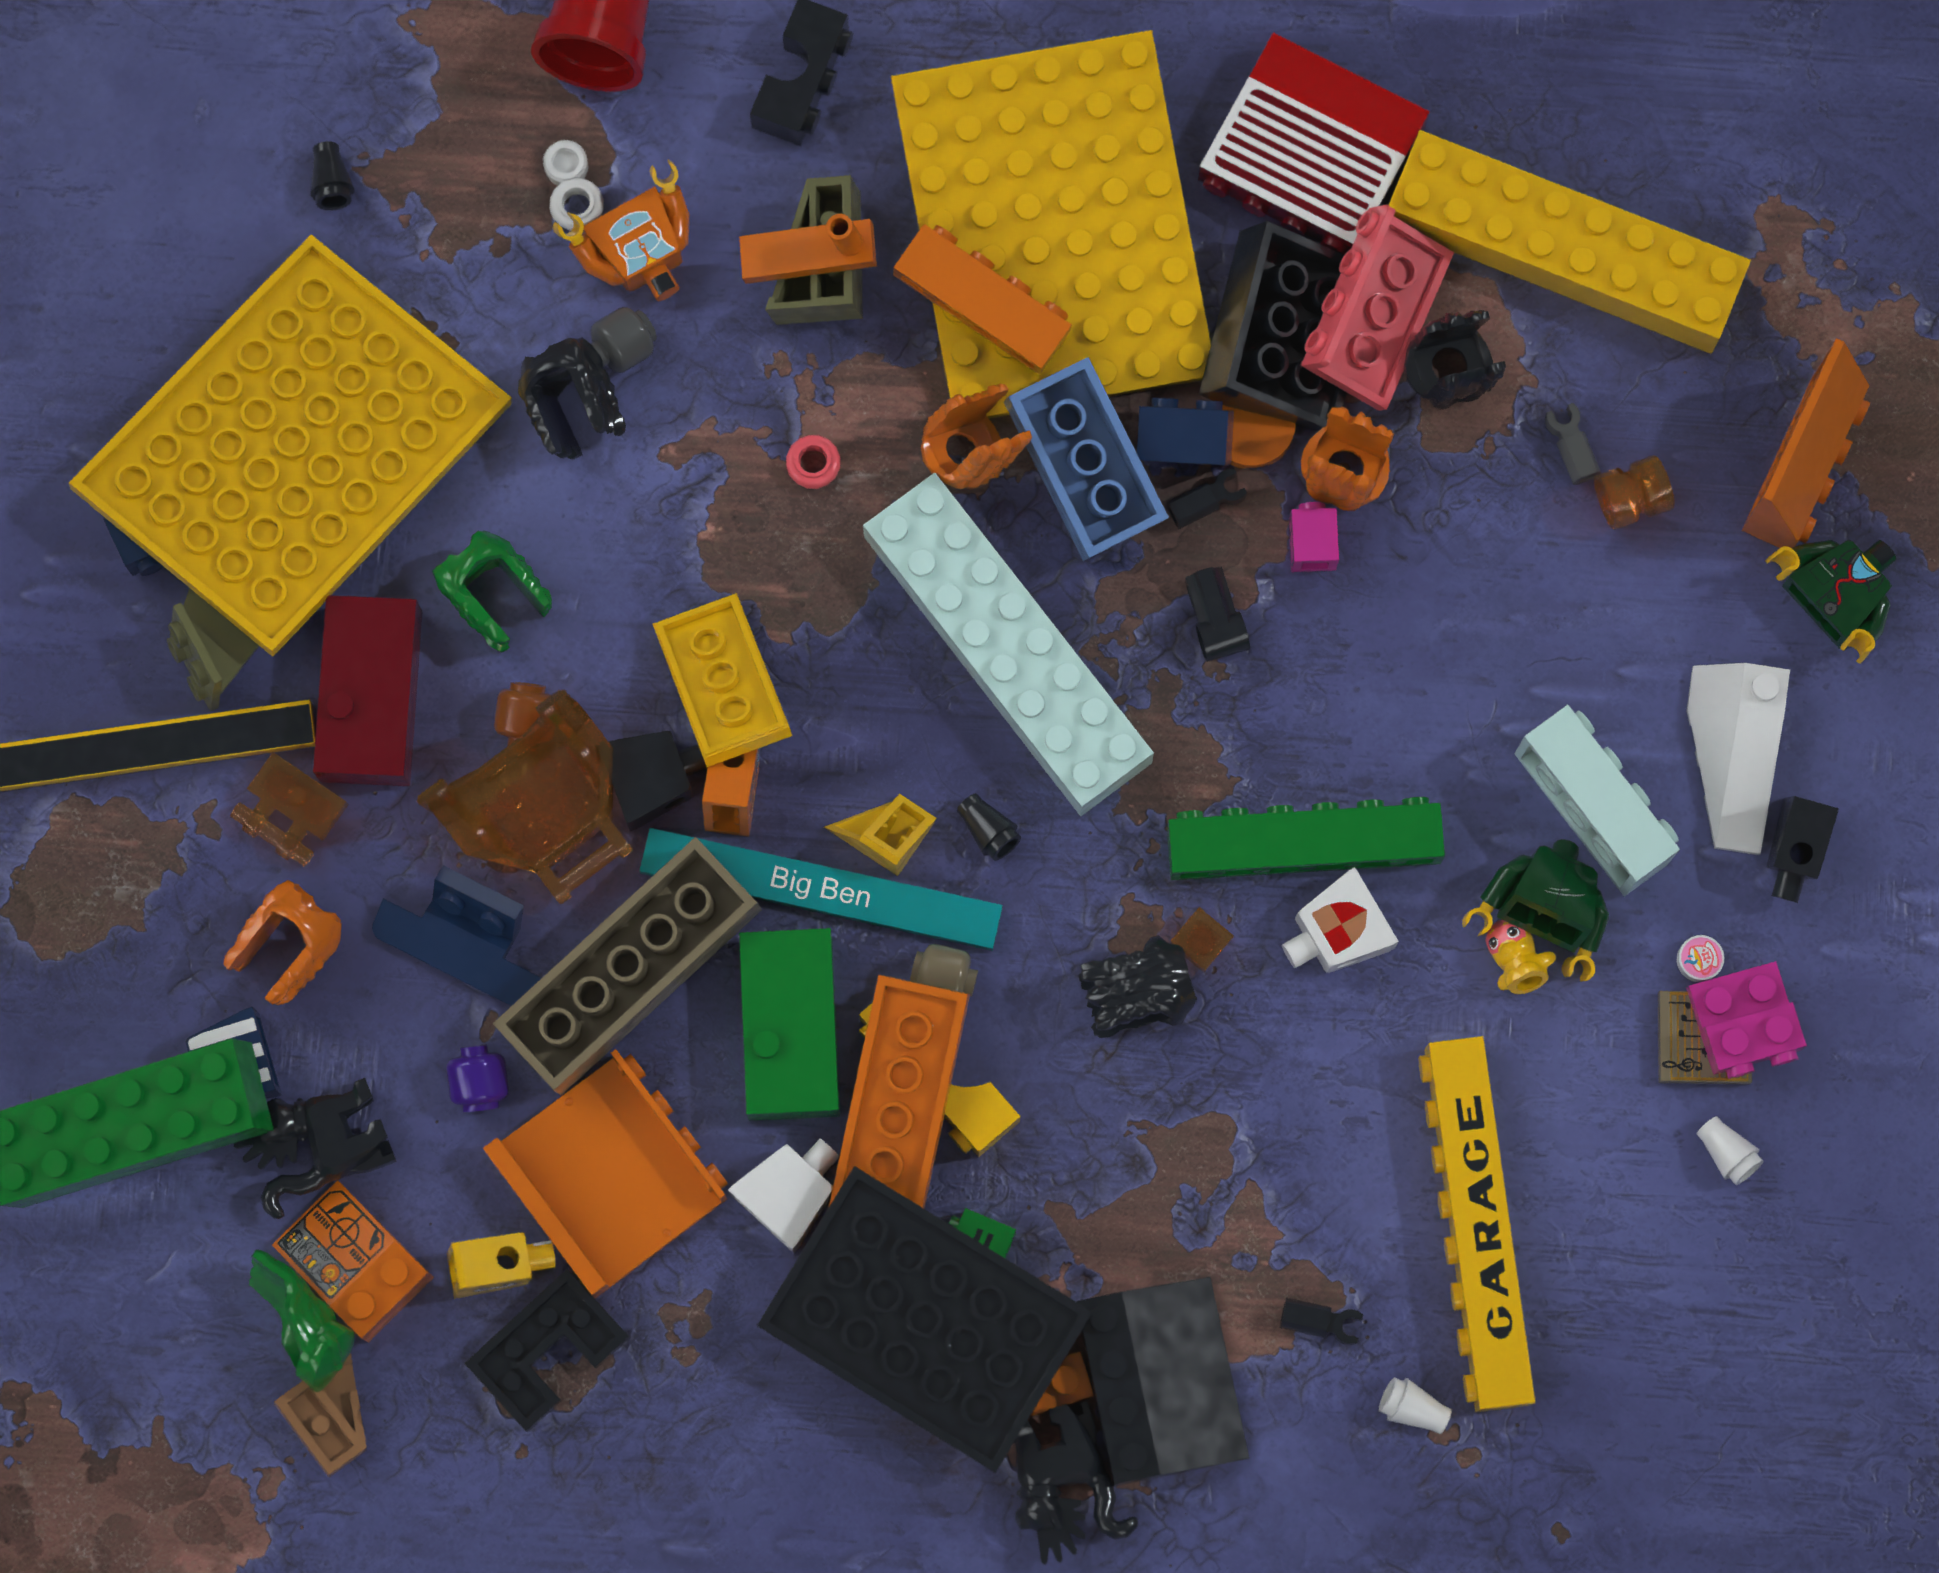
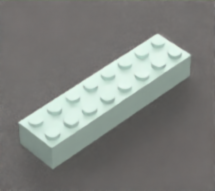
M935 472L863 525L866 541L1080 816L1084 815L1152 764L1154 752Z

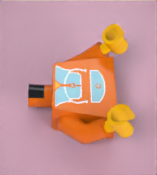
M669 159L667 161L671 167V174L666 179H659L653 165L649 170L655 184L662 187L660 192L654 186L584 225L579 216L567 212L574 225L569 233H564L558 223L554 222L553 224L555 234L570 241L569 248L589 275L612 286L622 284L629 292L635 291L647 284L657 301L665 300L679 290L680 287L670 270L678 267L683 262L681 251L685 249L689 241L690 214L680 186L675 185L679 176L678 170Z

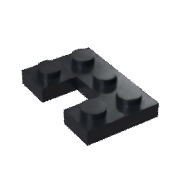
M566 1269L464 1364L526 1432H529L562 1401L532 1368L542 1356L566 1336L594 1368L597 1369L630 1337L574 1275Z

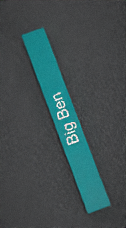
M650 828L639 870L640 874L653 876L695 837ZM697 838L753 899L993 951L1003 905Z

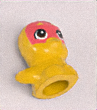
M1502 919L1495 922L1487 932L1485 941L1491 956L1503 970V974L1497 981L1498 988L1502 991L1510 990L1514 994H1526L1543 986L1549 978L1547 968L1556 960L1555 953L1547 951L1536 954L1532 933Z

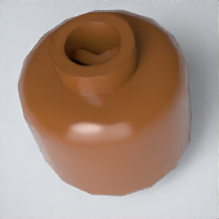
M510 682L509 689H503L498 693L494 729L498 734L508 737V746L534 749L535 740H545L551 736L555 699L550 694L545 693L546 686L525 682Z

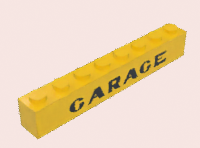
M1484 1037L1430 1042L1425 1047V1055L1419 1056V1071L1422 1083L1429 1082L1432 1098V1100L1425 1101V1114L1428 1128L1436 1127L1438 1141L1437 1146H1431V1156L1434 1173H1442L1444 1191L1437 1193L1438 1207L1441 1219L1448 1218L1451 1236L1444 1237V1250L1447 1264H1455L1457 1282L1450 1283V1292L1454 1311L1461 1310L1464 1328L1457 1329V1343L1460 1356H1468L1470 1374L1463 1375L1466 1402H1474L1475 1412L1530 1406L1535 1403Z

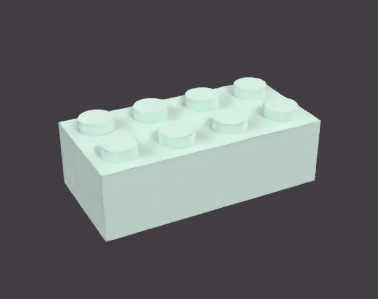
M1566 705L1525 735L1515 752V756L1625 897L1669 864L1680 850L1676 845L1679 839L1667 821L1664 819L1658 821L1649 810L1648 806L1651 803L1643 789L1636 783L1630 785L1621 774L1620 770L1623 766L1616 754L1609 747L1602 749L1594 739L1592 734L1595 733V730L1588 718L1581 711L1574 713L1570 706Z

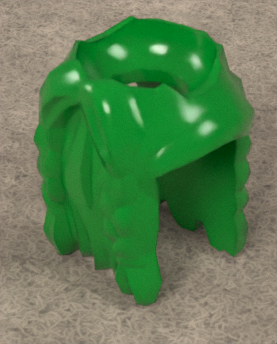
M477 531L472 535L470 545L459 555H449L432 572L439 590L451 601L455 609L459 611L460 617L464 618L468 625L475 629L477 633H480L490 647L502 653L510 648L508 645L510 644V638L466 587L485 571L499 567L508 575L543 618L552 608V598L550 591L540 585L539 579L534 576L532 567L526 564L525 558L522 555H518L509 541L487 531Z

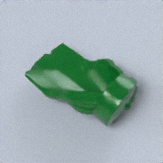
M256 1249L251 1256L253 1267L250 1271L249 1285L267 1300L280 1315L283 1326L281 1333L282 1345L296 1368V1376L304 1381L313 1391L320 1392L332 1381L338 1371L343 1368V1364L351 1353L355 1332L336 1321L334 1311L326 1302L314 1295L306 1281L291 1267L275 1259L269 1253Z

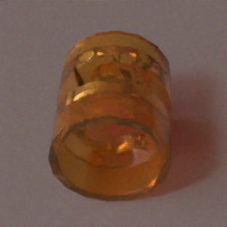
M1656 455L1630 463L1627 472H1623L1618 467L1594 477V487L1600 508L1607 523L1613 530L1638 522L1641 513L1648 517H1653L1673 510L1675 507L1670 480L1663 464Z

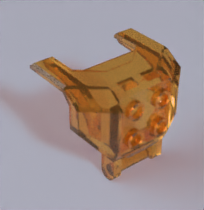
M566 690L556 691L535 707L540 714L538 719L521 737L481 767L451 783L442 777L418 795L417 803L437 817L465 855L538 875L560 905L572 897L570 892L619 855L624 858L634 850L613 822V746L578 701ZM601 830L609 841L559 878L551 867L562 861Z

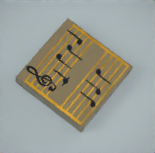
M1658 992L1659 1083L1747 1085L1752 1083V1073L1728 1079L1726 1072L1713 1075L1688 992Z

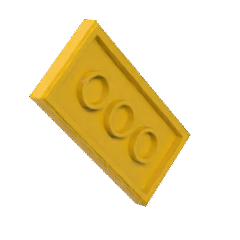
M737 593L653 623L655 633L706 767L792 736L789 724Z

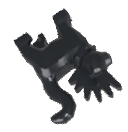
M365 1077L354 1082L352 1091L344 1094L316 1096L307 1101L298 1098L294 1105L286 1103L281 1098L271 1099L267 1102L274 1131L234 1143L236 1149L253 1146L242 1158L245 1163L263 1154L258 1164L259 1169L263 1170L275 1156L278 1168L283 1167L286 1156L295 1164L297 1162L298 1140L305 1141V1139H309L313 1159L312 1168L308 1172L299 1175H280L265 1185L261 1195L263 1210L272 1218L281 1219L284 1217V1211L279 1202L280 1196L284 1193L304 1195L319 1190L329 1182L352 1174L368 1173L397 1162L390 1142L386 1140L388 1137L381 1120L370 1122L367 1131L361 1134H353L347 1119L351 1115L374 1101Z
M1088 1401L1081 1402L1070 1408L1065 1404L1047 1411L1050 1424L1059 1428L1060 1441L1041 1446L1033 1427H1031L1028 1421L1015 1440L1017 1477L1021 1485L1016 1494L1023 1500L1021 1506L1015 1512V1521L1021 1530L1032 1529L1037 1531L1040 1557L1043 1565H1046L1048 1562L1049 1548L1052 1549L1058 1563L1062 1562L1061 1543L1071 1554H1077V1549L1070 1534L1082 1540L1086 1539V1534L1074 1523V1521H1084L1086 1519L1084 1514L1074 1510L1082 1506V1500L1059 1498L1061 1491L1058 1488L1087 1484L1093 1489L1095 1498L1093 1517L1100 1533L1112 1539L1127 1538L1138 1526L1136 1516L1117 1521L1112 1515L1116 1495L1112 1479L1104 1468L1102 1456L1097 1448V1430Z

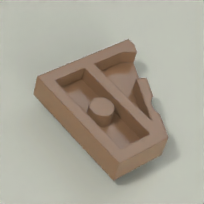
M351 1353L343 1364V1368L338 1371L332 1381L322 1391L315 1392L304 1381H301L274 1401L276 1408L328 1478L367 1450Z

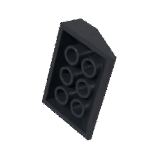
M1269 221L1239 231L1199 395L1212 401H1223L1224 406L1294 422L1297 426L1317 431L1325 427L1328 419L1327 414L1332 407H1343L1346 392L1302 367L1301 364L1306 355L1305 343L1309 335L1317 329L1324 313L1322 311L1323 301L1328 293L1334 289L1341 274L1339 272V265L1344 254Z
M1211 1277L1122 1291L1076 1301L1093 1312L1081 1334L1113 1487L1249 1459Z

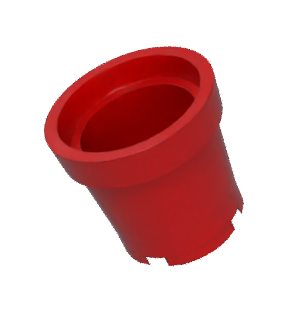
M555 0L549 17L544 19L539 25L531 46V55L543 70L571 85L603 92H619L632 89L639 85L643 78L646 50L642 43L649 0Z

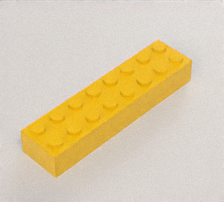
M1419 130L1389 203V206L1395 209L1394 217L1454 253L1712 354L1722 335L1751 262L1748 258L1422 130Z

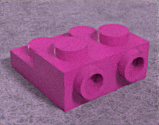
M1776 961L1692 984L1686 988L1713 1075L1726 1072L1728 1079L1754 1072L1753 1064L1770 1060L1772 1067L1798 1060L1797 1052L1807 1046L1793 1002L1789 1003Z

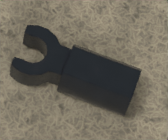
M1228 468L1222 471L1217 476L1216 482L1211 485L1206 482L1166 502L1168 512L1178 529L1219 510V505L1222 503L1236 505L1246 498L1247 491L1245 488L1231 493L1224 487L1227 481L1236 477L1237 472L1235 469Z
M1286 1297L1280 1328L1323 1338L1326 1337V1333L1333 1334L1336 1340L1342 1344L1356 1345L1358 1337L1345 1334L1342 1324L1347 1319L1361 1321L1363 1314L1353 1309L1344 1310L1336 1314L1331 1312V1307Z

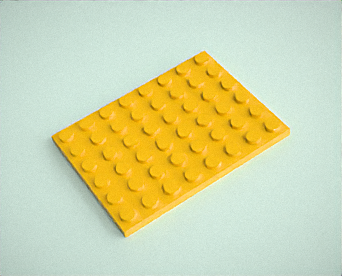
M1152 30L891 76L918 229L920 230L923 224L931 229H934L936 225L946 229L958 239L955 244L957 247L969 255L975 250L987 257L995 265L992 269L994 272L1006 280L1010 275L1021 280L1032 290L1029 296L1042 305L1046 301L1056 304L1069 315L1066 321L1072 324L1070 333L1041 375H1039L932 302L950 398L957 394H961L965 398L967 395L971 396L974 393H981L987 390L988 386L1005 384L1009 389L1007 394L997 401L986 416L994 418L1010 415L1003 402L1008 396L1089 357L1108 397L1203 380L1211 342Z
M311 234L69 482V486L74 493L274 657L326 602V598L343 584L512 405V397Z

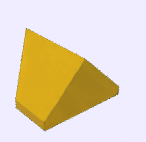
M899 793L889 803L824 826V828L898 876L937 818Z

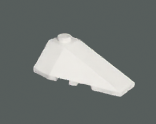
M1750 663L1698 665L1692 667L1687 716L1689 726L1692 727L1696 747L1695 755L1697 765L1700 767L1705 792L1704 800L1714 849L1754 855L1761 854L1785 714L1789 669Z

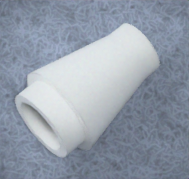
M1717 1116L1705 1123L1696 1133L1705 1144L1725 1180L1730 1178L1735 1185H1739L1749 1178L1764 1162L1757 1154L1759 1152L1757 1147L1725 1125Z
M1394 1377L1386 1387L1379 1405V1411L1387 1415L1388 1421L1432 1430L1438 1434H1441L1446 1428L1452 1412L1450 1408L1442 1405L1408 1378L1401 1381Z

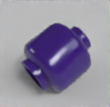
M487 1044L461 1047V1056L452 1058L446 1066L451 1101L454 1104L462 1105L463 1112L499 1108V1101L506 1098L509 1093L504 1057L498 1053H488Z

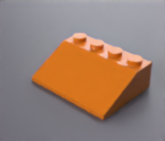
M1835 339L1813 374L1741 530L1778 548L1783 546L1793 548L1798 541L1804 544L1807 543L1817 522V519L1810 517L1816 502L1824 505L1835 480L1828 477L1833 464H1843L1853 441L1846 439L1852 424L1858 427L1861 425L1871 403L1864 400L1870 385L1844 341Z

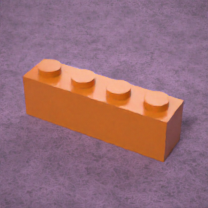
M923 224L893 267V275L1025 366L1041 375L1070 333L1072 324L1066 321L1069 315L1050 301H1046L1042 305L1029 296L1032 290L1016 277L1010 275L1006 280L992 270L995 266L994 263L981 253L973 250L969 255L957 247L955 244L958 239L946 229L938 225L931 229Z

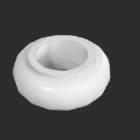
M571 178L561 182L554 189L550 197V212L553 219L562 228L570 231L574 226L573 220L564 209L565 201L570 196L583 195L590 202L588 209L584 213L577 215L582 219L584 225L599 218L604 210V199L601 191L591 181L583 178Z

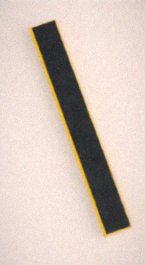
M309 699L1 743L0 791L315 747L316 731L312 702Z

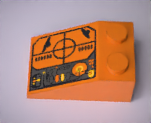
M338 1180L272 1244L329 1307L361 1339L368 1343L434 1278Z

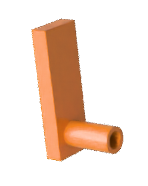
M835 214L830 217L826 225L739 236L742 279L746 284L877 267L874 226L871 219L851 221L845 214Z

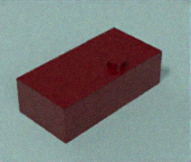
M329 595L326 598L313 773L320 782L410 786L423 613L416 599Z

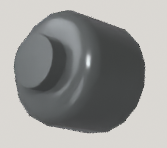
M620 307L593 324L591 327L592 343L590 344L594 346L597 353L601 356L603 367L607 365L611 370L623 373L651 356L654 350L653 342L657 340V335L652 323L641 310L634 312L630 308Z

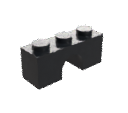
M797 0L783 33L784 50L800 56L806 61L808 66L801 76L793 80H780L769 75L765 76L750 112L753 129L801 146L806 133L813 135L821 115V110L816 109L822 94L829 96L837 77V71L833 70L838 55L845 57L852 42L853 32L849 31L848 14L810 0Z

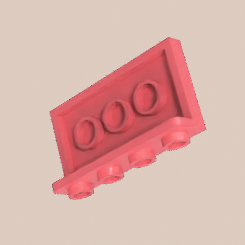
M1387 204L1369 208L1360 217L1356 226L1357 237L1352 248L1344 255L1340 262L1339 272L1341 274L1334 289L1328 293L1323 301L1322 311L1324 313L1317 329L1309 335L1305 343L1306 355L1301 364L1302 367L1378 411L1388 409L1404 371L1407 348L1410 342L1415 339V335L1422 329L1454 254L1453 251L1394 217L1395 209Z

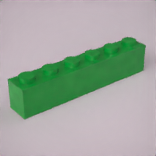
M1428 797L1405 798L1402 800V805L1384 806V801L1378 799L1363 800L1357 802V808L1339 809V804L1336 802L1313 804L1311 811L1295 812L1292 805H1276L1267 807V813L1249 814L1247 808H1229L1221 811L1222 816L1204 817L1203 811L1190 810L1176 813V819H1169L1167 824L1171 880L1350 870L1354 867L1356 869L1435 865L1441 864L1445 857L1441 803H1429Z

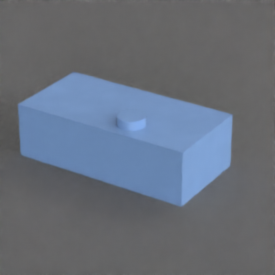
M1089 357L1008 396L1003 401L1018 432L1022 433L1030 430L1032 439L1026 448L1083 561L1169 518Z

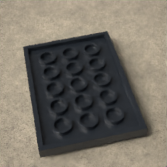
M854 1166L757 1326L996 1473L1093 1312Z

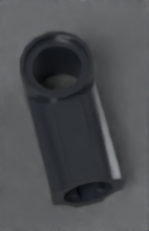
M1222 567L1206 568L1185 577L1186 588L1198 622L1196 623V632L1206 662L1249 650L1250 642L1247 629L1240 611L1236 612Z

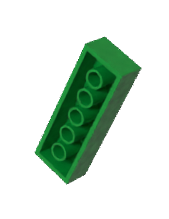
M231 1038L0 1110V1206L25 1208L274 1131L252 1042Z

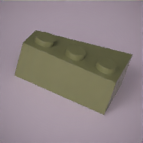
M851 175L806 179L791 229L826 225L830 217L835 214H845L851 221L861 220V192ZM862 269L777 280L773 295L769 297L765 310L776 325L863 319Z

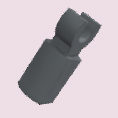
M1571 403L1566 408L1570 422L1560 424L1556 421L1553 412L1549 411L1545 415V425L1551 434L1558 436L1559 441L1556 443L1573 485H1578L1598 477L1601 471L1585 432L1579 431V409L1574 403Z

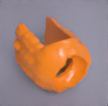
M1005 384L988 386L987 390L981 393H974L971 396L967 395L965 398L961 394H957L947 399L946 404H943L932 416L928 417V422L923 428L922 459L932 474L935 472L943 483L955 489L967 488L970 490L978 488L980 485L988 484L990 479L998 478L1003 468H1008L1009 464L1030 443L1032 439L1030 430L1019 433L1011 439L1008 437L1001 439L994 424L986 416L997 401L1007 394L1009 389ZM956 435L966 437L976 446L960 465L953 462L946 448L948 439Z
M1332 407L1327 414L1326 426L1320 429L1303 449L1301 457L1302 476L1306 480L1307 492L1314 500L1333 504L1340 510L1354 512L1361 506L1378 499L1385 489L1390 472L1387 449L1390 447L1394 433L1383 424L1377 427L1373 426L1371 417H1366L1362 411L1354 417L1350 416L1347 408ZM1342 451L1353 452L1361 459L1363 474L1355 475L1353 471L1347 470L1345 467L1329 463V460L1336 453Z
M290 880L277 885L265 895L262 905L246 920L245 926L242 927L241 932L237 935V941L228 950L223 961L224 966L228 970L234 969L241 972L251 962L282 920L287 918L295 923L306 946L265 996L268 1002L277 1005L290 1002L301 989L305 988L307 982L315 978L316 972L323 968L324 963L336 951L341 940L342 922L337 914L320 909L315 904L313 896L305 892L299 884L293 883Z

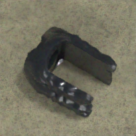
M1470 311L1464 316L1459 312L1454 314L1446 313L1445 317L1426 324L1415 335V339L1410 342L1404 363L1406 381L1416 393L1428 399L1433 407L1442 410L1449 408L1457 402L1477 400L1485 392L1491 391V388L1503 377L1506 368L1505 361L1493 363L1490 350L1477 331L1490 319L1488 311ZM1442 349H1453L1460 353L1465 360L1466 371L1443 376L1439 379L1433 371L1432 360L1435 354Z
M569 337L561 342L550 345L545 352L536 357L525 356L521 366V377L518 381V394L524 400L526 413L531 418V424L541 437L546 450L552 455L555 454L560 458L567 457L571 460L583 454L558 401V396L570 383L574 382L576 390L585 406L589 421L597 433L601 434L606 431L607 434L613 432L615 436H622L626 431V423L624 417L619 412L618 399L615 396V385L610 382L608 373L603 368L601 356L597 353L594 346L583 337L579 339Z
M1159 935L1150 937L1143 951H1135L1129 955L1108 957L1102 961L1093 960L1080 965L1082 971L1078 976L1081 988L1088 990L1086 996L1088 1000L1087 1007L1092 1008V1017L1095 1016V1023L1091 1026V1029L1094 1032V1036L1099 1038H1108L1123 1029L1138 1028L1157 1021L1172 1026L1182 1024L1197 1000L1189 976L1183 947L1169 943Z

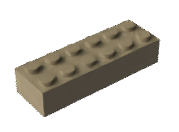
M695 837L503 1013L493 1025L556 1093L562 1095L761 912L762 909L738 881Z

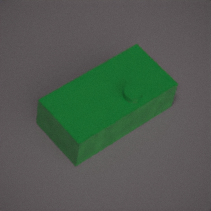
M831 928L739 933L746 1114L749 1121L840 1117Z

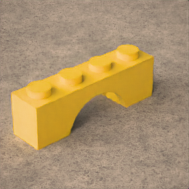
M872 1003L859 1014L860 1021L864 1024L859 1029V1032L864 1038L866 1036ZM991 1082L973 1087H961L951 1084L944 1118L953 1127L948 1135L965 1154L972 1149L980 1157L1020 1122L1021 1116Z

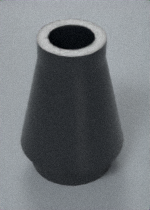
M331 141L318 143L313 147L314 161L311 197L316 201V205L323 210L333 211L345 208L351 203V196L355 189L341 157L339 145Z
M977 793L967 797L958 806L957 812L965 821L984 856L990 855L994 861L1000 860L1008 855L1020 842L1021 836L1016 831L1018 826L983 801Z

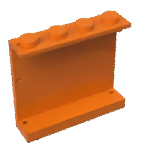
M617 1049L611 1052L613 1056L611 1060L502 1141L497 1137L483 1147V1150L595 1299L728 1200L722 1191L728 1185L725 1178L713 1163L704 1167L695 1155V1152L701 1148L698 1142L685 1126L677 1131L667 1117L674 1112L671 1106L658 1090L650 1095L640 1081L646 1076L641 1066L631 1054L623 1059Z

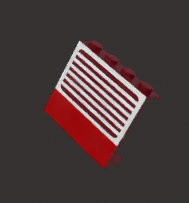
M1273 32L1199 168L1198 180L1203 182V187L1210 193L1222 198L1228 195L1242 202V207L1249 213L1262 218L1268 215L1281 222L1282 228L1303 237L1307 235L1321 242V245L1345 255L1352 248L1357 237L1356 226L1360 217L1369 208L1380 206L1415 142L1419 130L1423 131L1425 129L1430 111Z

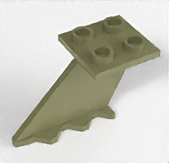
M189 588L184 605L180 602L173 606L171 623L168 624L170 637L166 641L177 663L184 661L191 675L187 677V682L193 696L198 702L204 699L211 712L219 708L220 695L260 646Z

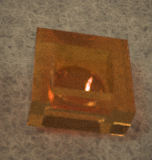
M1199 907L1172 938L1170 943L1182 946L1185 951V957L1205 973L1233 940L1234 935Z

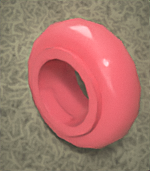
M807 435L799 438L791 445L786 455V468L789 476L796 484L807 489H819L829 485L836 478L840 470L841 457L837 447L829 439L820 435ZM810 451L822 453L827 461L825 467L816 473L804 471L800 466V460L805 453Z

